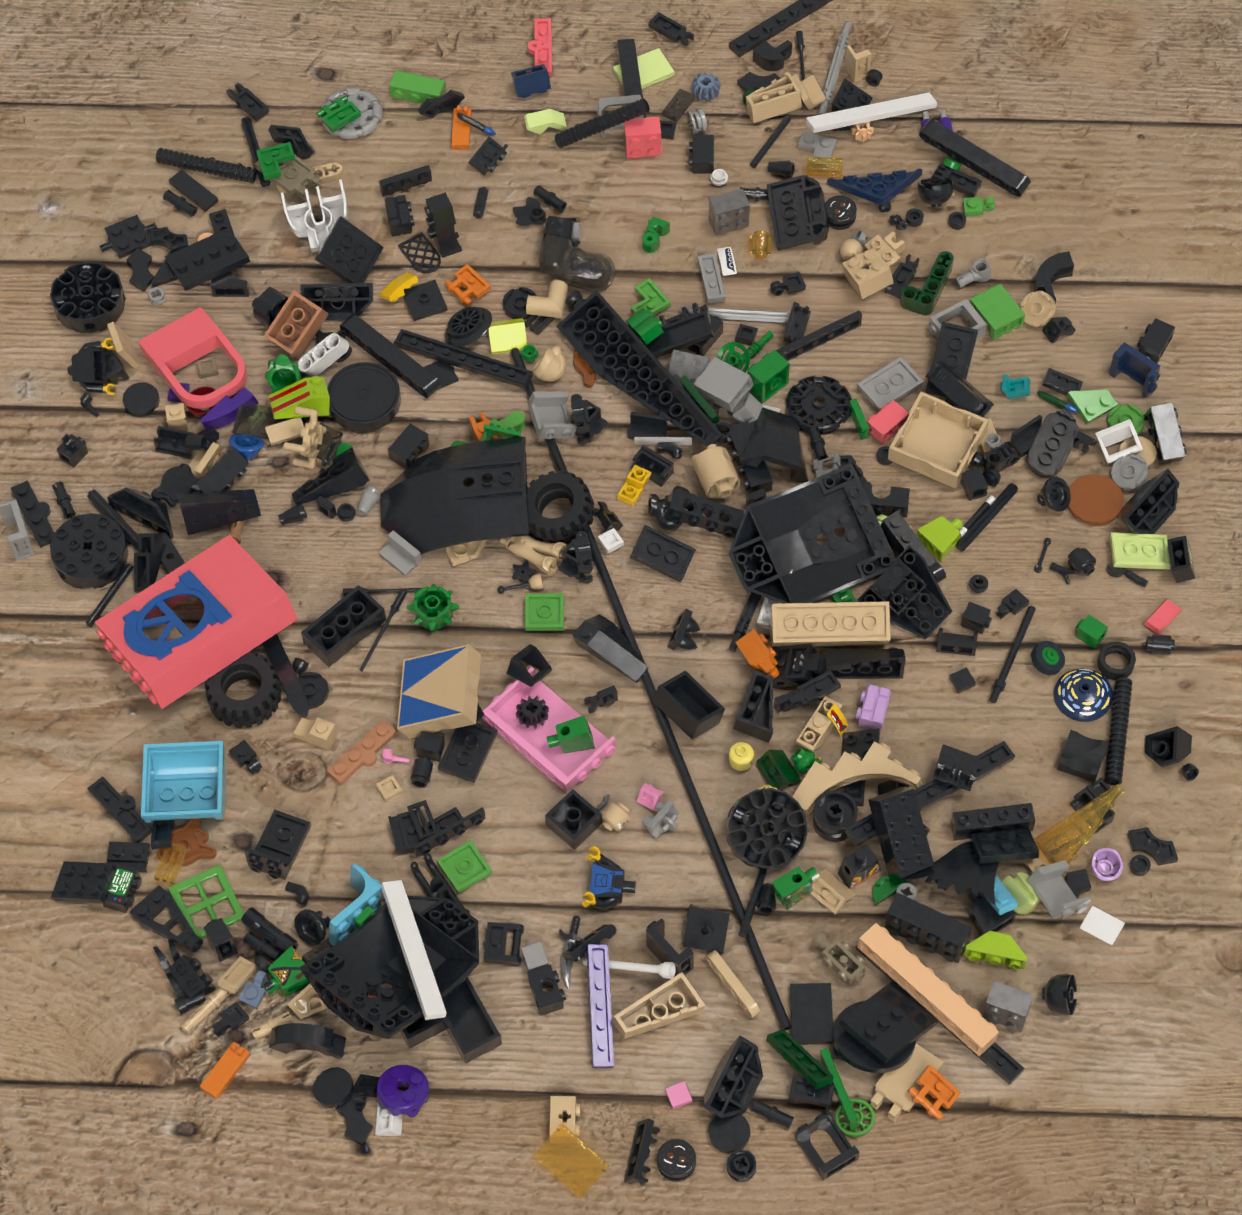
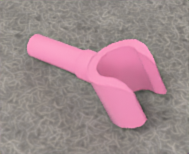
M391 749L383 750L382 760L384 763L390 764L393 761L409 764L410 759L393 756V750Z

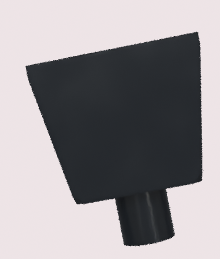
M972 892L968 895V898L973 903L969 906L968 915L980 937L989 931L999 932L1014 922L1016 913L1013 910L999 915L980 892L977 896Z

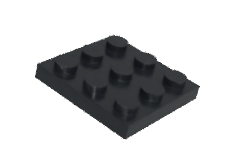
M340 216L315 260L347 283H364L384 247Z

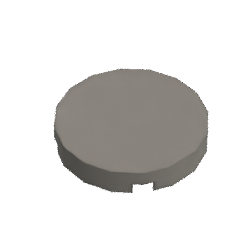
M1128 454V456L1118 458L1111 469L1112 479L1122 490H1136L1147 481L1149 467L1141 456Z

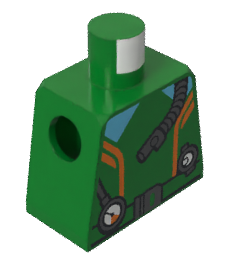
M796 867L774 880L772 885L776 896L786 910H788L813 891L811 882L820 876L814 867L805 872L800 867Z

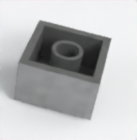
M743 189L709 198V221L715 236L749 227L750 204Z
M994 981L985 1005L983 1018L995 1025L1006 1026L1010 1031L1022 1032L1034 995Z

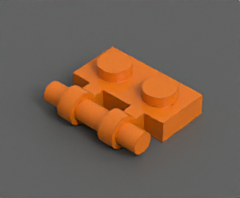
M468 264L454 273V278L456 279L454 282L447 279L444 283L448 287V291L458 296V300L467 306L473 304V301L470 299L472 295L478 300L491 290V285ZM461 286L466 289L464 292L460 289Z
M931 1065L926 1066L915 1081L921 1086L919 1091L914 1086H911L907 1091L912 1096L914 1102L920 1103L926 1109V1113L934 1116L937 1120H940L944 1115L939 1110L940 1106L942 1105L945 1109H949L961 1093ZM927 1093L935 1099L933 1103L925 1097Z

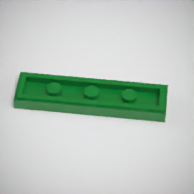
M821 1049L822 1063L824 1068L834 1076L831 1085H834V1092L851 1131L858 1129L857 1116L829 1049Z

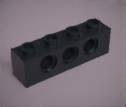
M673 489L667 499L664 517L670 518L673 521L687 523L692 527H700L709 532L723 534L725 537L735 538L744 516V510Z
M1032 803L953 812L951 827L954 841L970 839V834H978L980 832L990 833L1018 829H1030V831H1033L1036 820Z

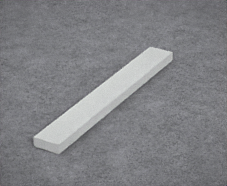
M928 92L806 117V124L813 133L936 108L937 102Z
M402 880L382 882L381 888L425 1020L443 1018L446 1016V1010Z

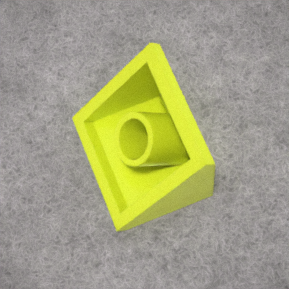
M523 318L491 323L488 329L491 354L510 352L514 348H518L521 351L527 345Z

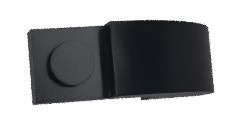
M1069 251L1049 257L1040 265L1037 271L1034 292L1043 291L1051 295L1055 304L1056 297L1051 284L1057 279L1073 275L1074 263Z
M290 1023L272 1028L269 1048L285 1054L295 1050H312L340 1059L344 1055L346 1037L333 1033V1029L304 1023Z

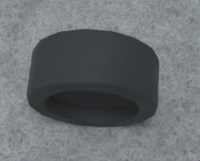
M1110 642L1105 644L1100 650L1097 661L1098 669L1108 679L1127 678L1133 672L1136 657L1133 649L1127 644ZM1110 653H1119L1127 658L1128 665L1123 669L1111 668L1105 662V658Z

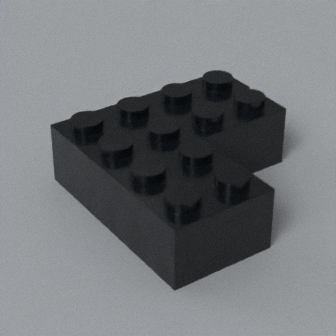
M468 977L443 1000L446 1010L445 1017L425 1020L424 1016L401 1030V1034L409 1049L447 1030L465 1064L502 1045L501 1035Z

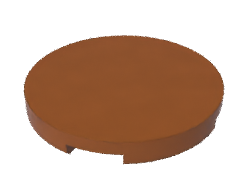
M1098 474L1085 475L1076 479L1069 487L1071 500L1068 509L1076 519L1078 518L1092 526L1111 523L1117 518L1123 508L1124 496L1121 488L1106 476Z

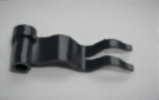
M168 940L173 961L176 962L180 958V954L174 942ZM157 946L153 947L177 996V999L174 1001L180 1014L182 1015L188 1012V1009L204 1002L206 998L202 991L193 999L188 997L170 972L169 967L171 965L165 955Z

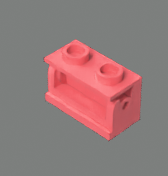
M893 400L889 404H885L876 415L869 417L867 420L869 432L883 445L905 424L909 412Z

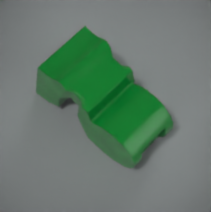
M654 216L651 220H648L646 233L642 237V247L645 252L653 253L658 250L660 235L664 236L670 232V222Z

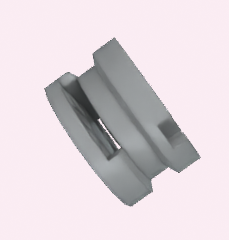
M698 108L694 112L692 110L687 111V121L692 135H697L699 132H707L708 130L705 129L708 127L702 108Z

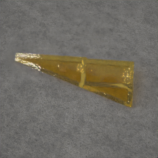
M1119 784L1115 785L1035 837V842L1052 863L1066 860L1069 864L1072 859H1076L1078 850L1083 844H1087L1104 821L1103 817L1109 809L1112 810L1115 806L1114 802L1120 793L1123 794L1125 791Z

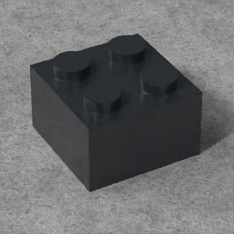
M572 789L545 815V821L549 829L575 850L602 824V813Z

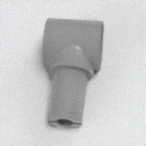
M978 259L974 262L973 268L969 269V272L956 277L955 280L959 287L962 288L973 281H988L991 277L988 261Z

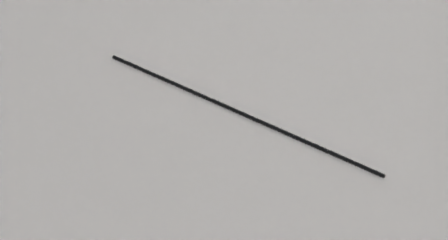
M512 349L510 353L515 366L526 369L519 349ZM531 379L525 388L529 399L532 393L536 392ZM545 438L557 471H565L568 474L555 438ZM569 499V501H570V503H571V506H572V505H573V500ZM588 524L589 529L586 533L590 541L592 558L622 633L644 661L595 537ZM647 670L641 678L741 927L745 915L744 907L667 716L653 702L656 689ZM750 925L745 937L780 1027L781 1029L788 1030L792 1026Z

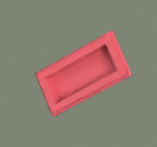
M1166 598L1143 625L1159 635L1182 609Z

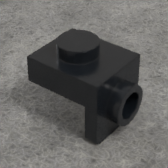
M1067 317L1051 318L1043 329V333L1051 343H1055L1060 336L1073 335L1076 331Z

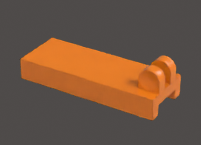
M457 105V108H454L451 147L452 150H469L471 125L460 120L457 114L462 113L471 117L472 110L468 108V105H464V108H461V105Z
M232 1042L201 1083L200 1089L217 1100L251 1056L250 1052L238 1043Z

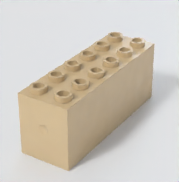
M889 602L772 604L769 609L770 645L772 648L800 644H812L813 647L886 646L890 642Z

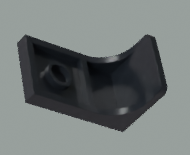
M274 809L255 849L246 848L244 851L249 868L257 873H267L271 878L285 880L312 826L311 822Z

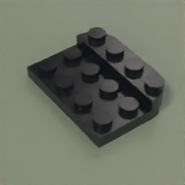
M801 175L766 184L778 251L811 242L816 245L827 239L829 222L824 192L817 180L807 175Z

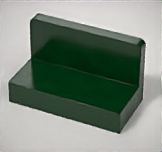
M769 749L756 761L769 784L778 790L783 791L789 784H799L801 782L800 777L783 750Z

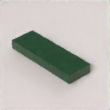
M687 376L681 377L680 382L685 391L714 425L718 424L720 421L715 411Z

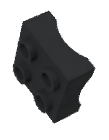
M1070 730L1057 770L1095 782L1109 742L1091 739Z

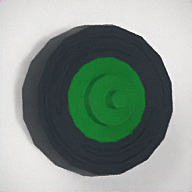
M1051 641L1040 642L1031 652L1033 665L1039 672L1045 675H1054L1064 667V653L1058 645Z

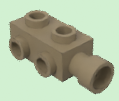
M820 931L813 938L812 943L817 948L823 950L821 956L823 964L829 969L832 968L840 981L846 982L851 986L854 982L858 983L864 978V960L859 955L854 956L850 952L851 948L845 941L840 943L836 939L832 942L824 931Z

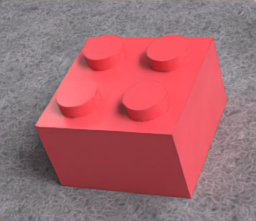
M659 117L637 118L625 121L624 135L627 158L661 155Z

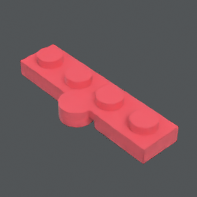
M551 18L534 19L535 40L528 43V52L535 55V66L544 64L547 68L548 76H552Z

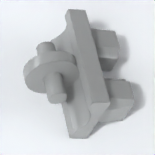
M670 800L666 804L659 802L655 806L656 815L654 818L646 816L642 820L644 827L650 832L652 838L656 840L668 829L675 831L677 828L675 821L678 819L677 816L679 814L674 808V802Z

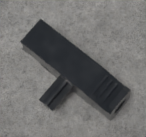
M943 361L937 362L925 376L948 396L945 402L953 407L957 404L963 410L984 418L994 405Z

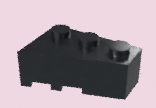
M446 192L426 199L424 210L428 217L425 218L428 226L427 233L430 239L433 238L441 257L444 258L461 252L462 248L457 240L459 234L454 229L456 224L454 211Z

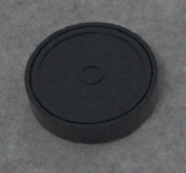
M359 362L348 365L339 370L331 378L327 386L330 396L329 412L332 418L342 427L352 431L367 432L379 429L388 424L396 416L400 408L401 394L396 377L390 370L376 363Z

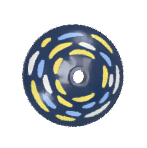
M1078 668L1064 673L1059 678L1054 689V699L1059 710L1067 717L1080 722H1090L1103 717L1109 711L1113 701V690L1108 680L1100 673L1091 669Z

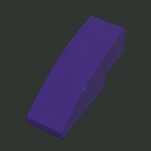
M244 387L232 399L226 395L200 422L205 429L209 427L217 429L240 419L259 403L255 396Z

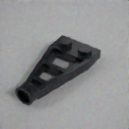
M160 885L129 912L144 928L187 948L192 953L197 952L203 945V940L195 934L173 897ZM165 908H168L173 917L167 923L162 925L153 920ZM180 922L185 930L176 936L169 930Z

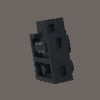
M812 644L776 646L775 652L777 655L774 657L778 664L775 666L779 670V675L773 679V685L776 688L801 686L824 673L826 661L820 653H817Z

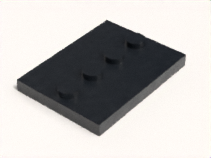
M230 228L164 257L185 291L250 262L249 256Z
M892 981L840 1020L839 1025L886 1064L936 1026L939 1020L898 984Z

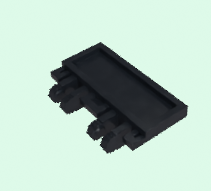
M693 303L694 315L691 316L687 307H683V319L680 314L666 320L664 315L659 316V320L663 324L661 328L664 332L647 344L646 347L658 358L672 353L673 349L680 350L714 337L707 305L699 307L697 303Z

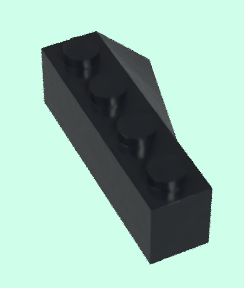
M875 647L869 649H825V672L831 670L837 679H903L906 661L903 649L895 647L888 649H878Z

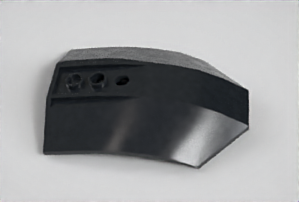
M515 437L465 443L439 449L417 458L380 494L381 528L389 534L395 531L416 548L420 555L473 541L529 536L526 438ZM487 477L492 478V481L489 483L483 482V479ZM472 479L474 484L467 487L464 485V481Z
M852 463L781 493L748 504L729 552V557L743 588L781 604L813 603L838 593L842 589L850 588L884 573L896 560ZM842 528L845 532L844 536L836 537L834 529ZM820 534L825 535L828 539L824 545L817 543L816 538Z
M407 896L443 1001L464 982L479 964L478 920L450 899ZM387 903L346 938L300 968L327 1008L356 1031L389 1039L424 1016ZM388 983L392 985V988H383L381 985Z

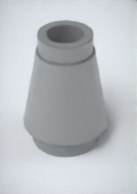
M367 486L363 490L357 511L367 515L380 499L381 493L377 489Z

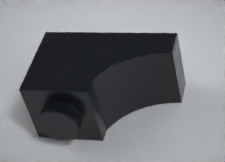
M231 271L211 280L213 297H249L248 281L237 279L232 275Z

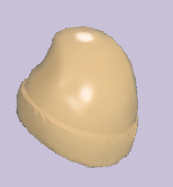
M554 346L552 349L548 348L544 356L532 368L531 371L537 379L553 382L563 376L566 370V359L561 354L562 351L559 346Z

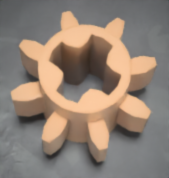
M870 122L855 124L854 128H852V135H855V140L861 142L868 139L871 140L874 127H870Z

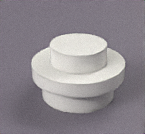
M716 169L711 174L710 179L714 185L722 186L727 183L728 175L723 169Z

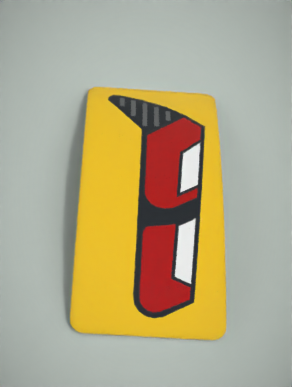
M834 703L827 716L837 728L840 737H842L848 727V723L841 710Z

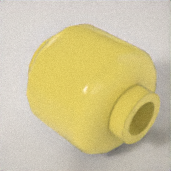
M738 742L732 745L729 750V764L737 771H746L751 768L754 763V750L751 745L745 742Z

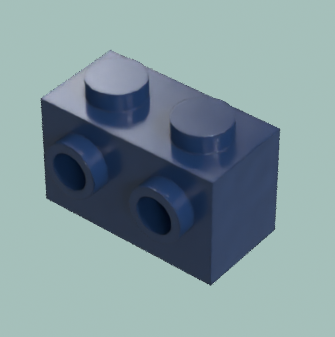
M544 64L511 72L517 97L526 98L533 93H544L551 89L548 71Z

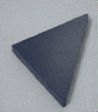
M917 169L914 172H906V170L893 171L892 174L882 175V172L871 173L866 177H857V175L843 176V179L838 180L829 178L827 182L832 187L884 206L922 175V169Z

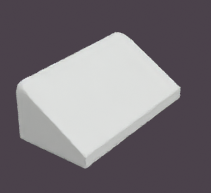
M377 1103L375 1135L400 1136L403 1114L393 1116L387 1108H380Z

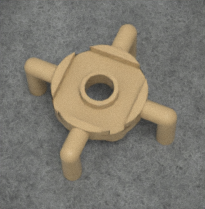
M297 406L295 414L310 416L309 423H305V427L301 430L303 443L298 445L285 442L283 448L300 452V455L308 457V460L294 458L293 465L313 469L316 466V456L319 453L317 446L322 444L323 434L326 433L327 428L319 425L321 422L317 421L318 413L316 410Z

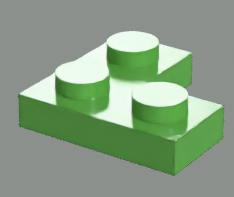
M650 278L635 286V291L643 300L631 307L633 314L643 307L646 311L649 309L655 316L671 306L670 300Z

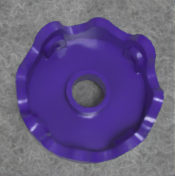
M410 1065L393 1066L382 1073L378 1079V1105L380 1108H387L393 1116L406 1114L409 1117H415L421 1106L428 1102L429 1082L424 1073L416 1067ZM405 1085L408 1087V1090L399 1091L397 1088Z

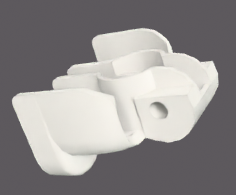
M339 179L342 192L337 196L323 197L319 186L316 187L323 215V221L318 223L313 216L308 189H305L307 201L297 205L287 204L284 193L281 192L284 211L292 232L297 237H308L312 253L318 252L340 216L347 221L349 219L347 198L342 179Z

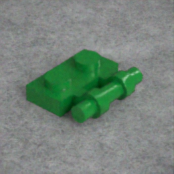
M343 96L342 98H336L330 105L321 107V110L317 111L316 115L318 118L322 117L323 123L333 133L361 117V112L352 101L348 102V98Z

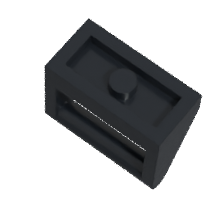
M529 644L511 658L506 674L532 687L548 675L552 668L537 647ZM532 665L540 671L531 676L526 667Z

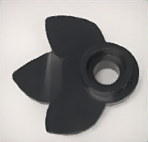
M528 197L526 206L513 207V213L518 218L516 224L520 226H529L533 223L540 224L546 219V213L541 208V203L534 198Z

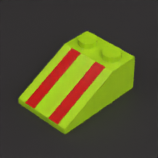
M313 376L304 378L268 395L274 419L310 417L295 414L297 406L314 409L317 411L318 416H329L330 396L324 377Z

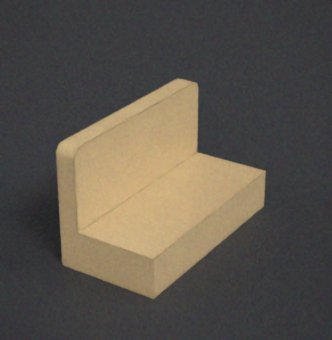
M848 45L846 46L845 69L852 80L857 82L864 79L870 70L871 52L867 49L856 54L852 47Z
M797 74L792 76L801 91V98L808 110L827 100L814 75L809 76L803 81H800Z
M213 442L206 452L198 451L190 462L189 466L197 481L222 456L219 444Z
M822 870L818 872L820 877L811 882L813 888L811 894L834 914H837L847 900L854 898L855 893L828 870Z

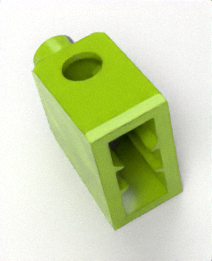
M940 516L917 529V537L926 549L942 562L956 547V543L961 536L959 529L963 527V523L959 518L949 522L945 517Z

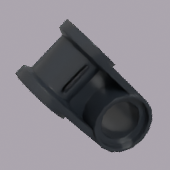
M1005 442L987 453L984 469L994 468L1000 472L1016 464L1020 460L1021 455L1012 449L1010 442Z

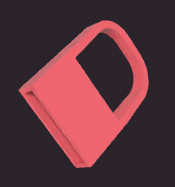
M201 307L138 341L142 354L186 406L199 409L212 407L218 404L226 395L231 397L239 392L247 381V370L242 357ZM217 348H221L238 368L237 375L231 382L210 394L202 396L193 395L185 391L172 374Z

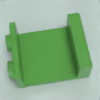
M1001 284L995 287L992 286L987 291L976 294L970 299V304L975 310H978L989 324V336L993 340L1024 324L1025 313Z

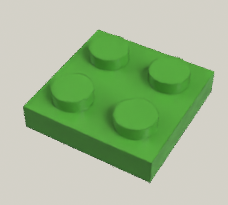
M564 593L526 594L525 631L564 630Z
M471 840L437 860L438 866L458 894L492 874L491 868Z

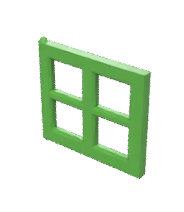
M221 865L169 887L173 899L195 934L200 938L206 936L204 928L197 931L190 915L207 908L211 919H217L212 905L225 899L229 900L235 913L223 919L226 926L240 921L244 914ZM217 876L224 891L207 898L201 883ZM196 885L203 901L186 908L180 892Z

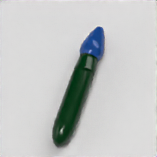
M1037 392L1040 398L1068 412H1078L1076 407L1070 403L1067 404L1065 401L1046 392Z

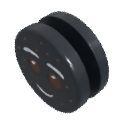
M837 195L826 201L829 227L836 230H844L854 224L857 207L851 198Z
M672 1139L665 1142L657 1154V1167L660 1174L673 1182L688 1179L696 1168V1153L693 1147L681 1139Z

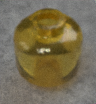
M756 231L750 236L749 252L755 255V258L763 259L771 254L773 239L768 232Z

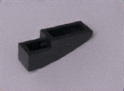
M138 533L139 552L134 553V591H143L156 582L162 556L163 533Z

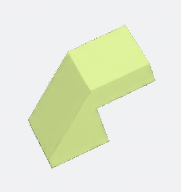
M552 109L529 113L524 116L527 130L540 135L548 127L561 131L567 127L564 113Z

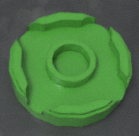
M1123 404L1112 408L1108 415V427L1130 419L1137 435L1142 432L1145 420L1144 414L1139 408L1129 404L1127 406H1122Z

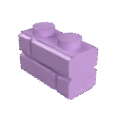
M869 684L867 691H862L860 702H863L862 708L858 707L856 719H859V727L866 729L880 728V731L882 730L890 699V689L879 688Z

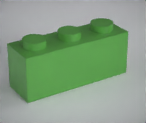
M395 70L389 85L391 97L423 104L427 98H438L446 94L445 80Z

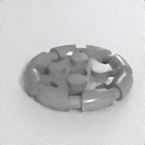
M354 87L345 88L344 91L340 92L338 90L325 100L326 103L322 107L330 105L338 97L346 96L348 102L352 101L361 112V117L333 133L323 123L324 128L334 136L338 135L343 139H358L359 136H367L378 127L377 124L381 122L383 115L382 106L379 105V99L369 91L364 92L361 88Z

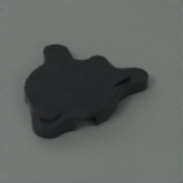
M181 464L180 466L168 469L161 479L160 486L151 492V497L155 500H165L170 507H175L179 503L177 493L193 494L194 491L191 487L197 482V479L192 473L190 466Z

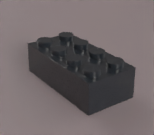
M358 585L301 632L303 643L330 667L386 620L385 609Z
M900 787L868 799L888 876L903 878L933 866L934 862L914 788Z
M898 892L887 911L885 928L891 935H899L911 944H918L924 947L926 951L942 955L945 960L959 963L965 952L966 945L969 944L972 930L971 926Z

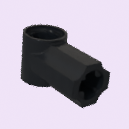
M209 427L197 434H188L185 439L186 449L206 452L213 442L216 443L219 439V433L215 428Z

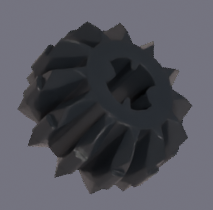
M529 695L528 700L521 699V704L516 706V718L519 719L521 725L526 723L527 729L531 725L536 729L537 724L543 726L544 720H548L549 707L544 699L539 701L538 696L531 699Z

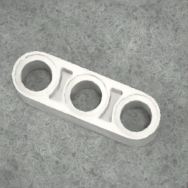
M336 333L330 334L300 358L298 368L310 377L319 375L348 351V341Z

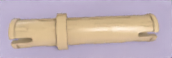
M219 986L180 1025L181 1029L187 1035H190L215 1008L218 1009L221 1006L220 1003L231 992Z

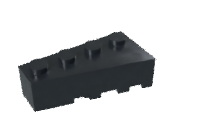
M254 489L229 490V492L221 493L219 491H212V493L193 492V494L177 493L188 535L261 516Z

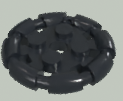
M814 375L799 380L797 385L791 387L786 397V402L788 403L786 410L788 415L798 423V427L807 431L809 427L815 425L816 427L818 426L819 431L824 433L839 428L841 423H845L851 414L849 400H852L848 389L840 385L838 380L828 376L815 377ZM815 384H822L823 388H815ZM817 400H821L824 402V404L816 405L814 402Z

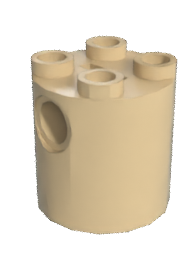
M711 444L707 446L706 450L692 457L693 467L708 498H727L740 486V478L728 451L724 447H717L716 444Z

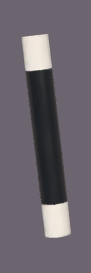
M990 495L959 530L961 533L960 538L996 499L994 496Z

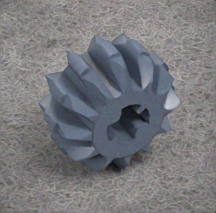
M706 72L704 75L698 73V76L693 78L691 85L694 97H698L699 101L705 99L706 102L708 99L714 100L715 97H718L721 89L718 77H714L713 73L707 75Z

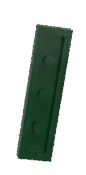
M782 1029L767 1035L766 1042L815 1089L833 1083L834 1076L786 1030Z

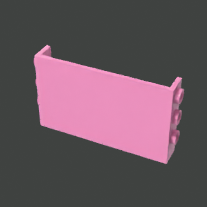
M531 667L530 669H528V672L531 674V676H534V668ZM516 680L514 683H510L500 696L494 697L491 704L483 710V721L492 729L497 730V733L565 793L571 790L579 781H584L588 773L592 769L598 768L602 760L606 756L612 755L616 749L615 738L612 736L610 739H607L589 722L595 745L594 749L563 753L561 746L549 748L547 736L557 734L556 725L581 715L541 681L530 687ZM529 695L531 699H534L536 696L539 697V701L544 699L549 707L548 720H544L543 726L537 724L536 729L533 725L527 729L526 723L521 725L519 719L516 718L517 704H521V699L528 700Z

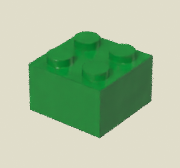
M776 350L765 354L758 363L752 364L748 369V375L751 376L753 382L749 393L761 404L766 402L789 384L790 363Z

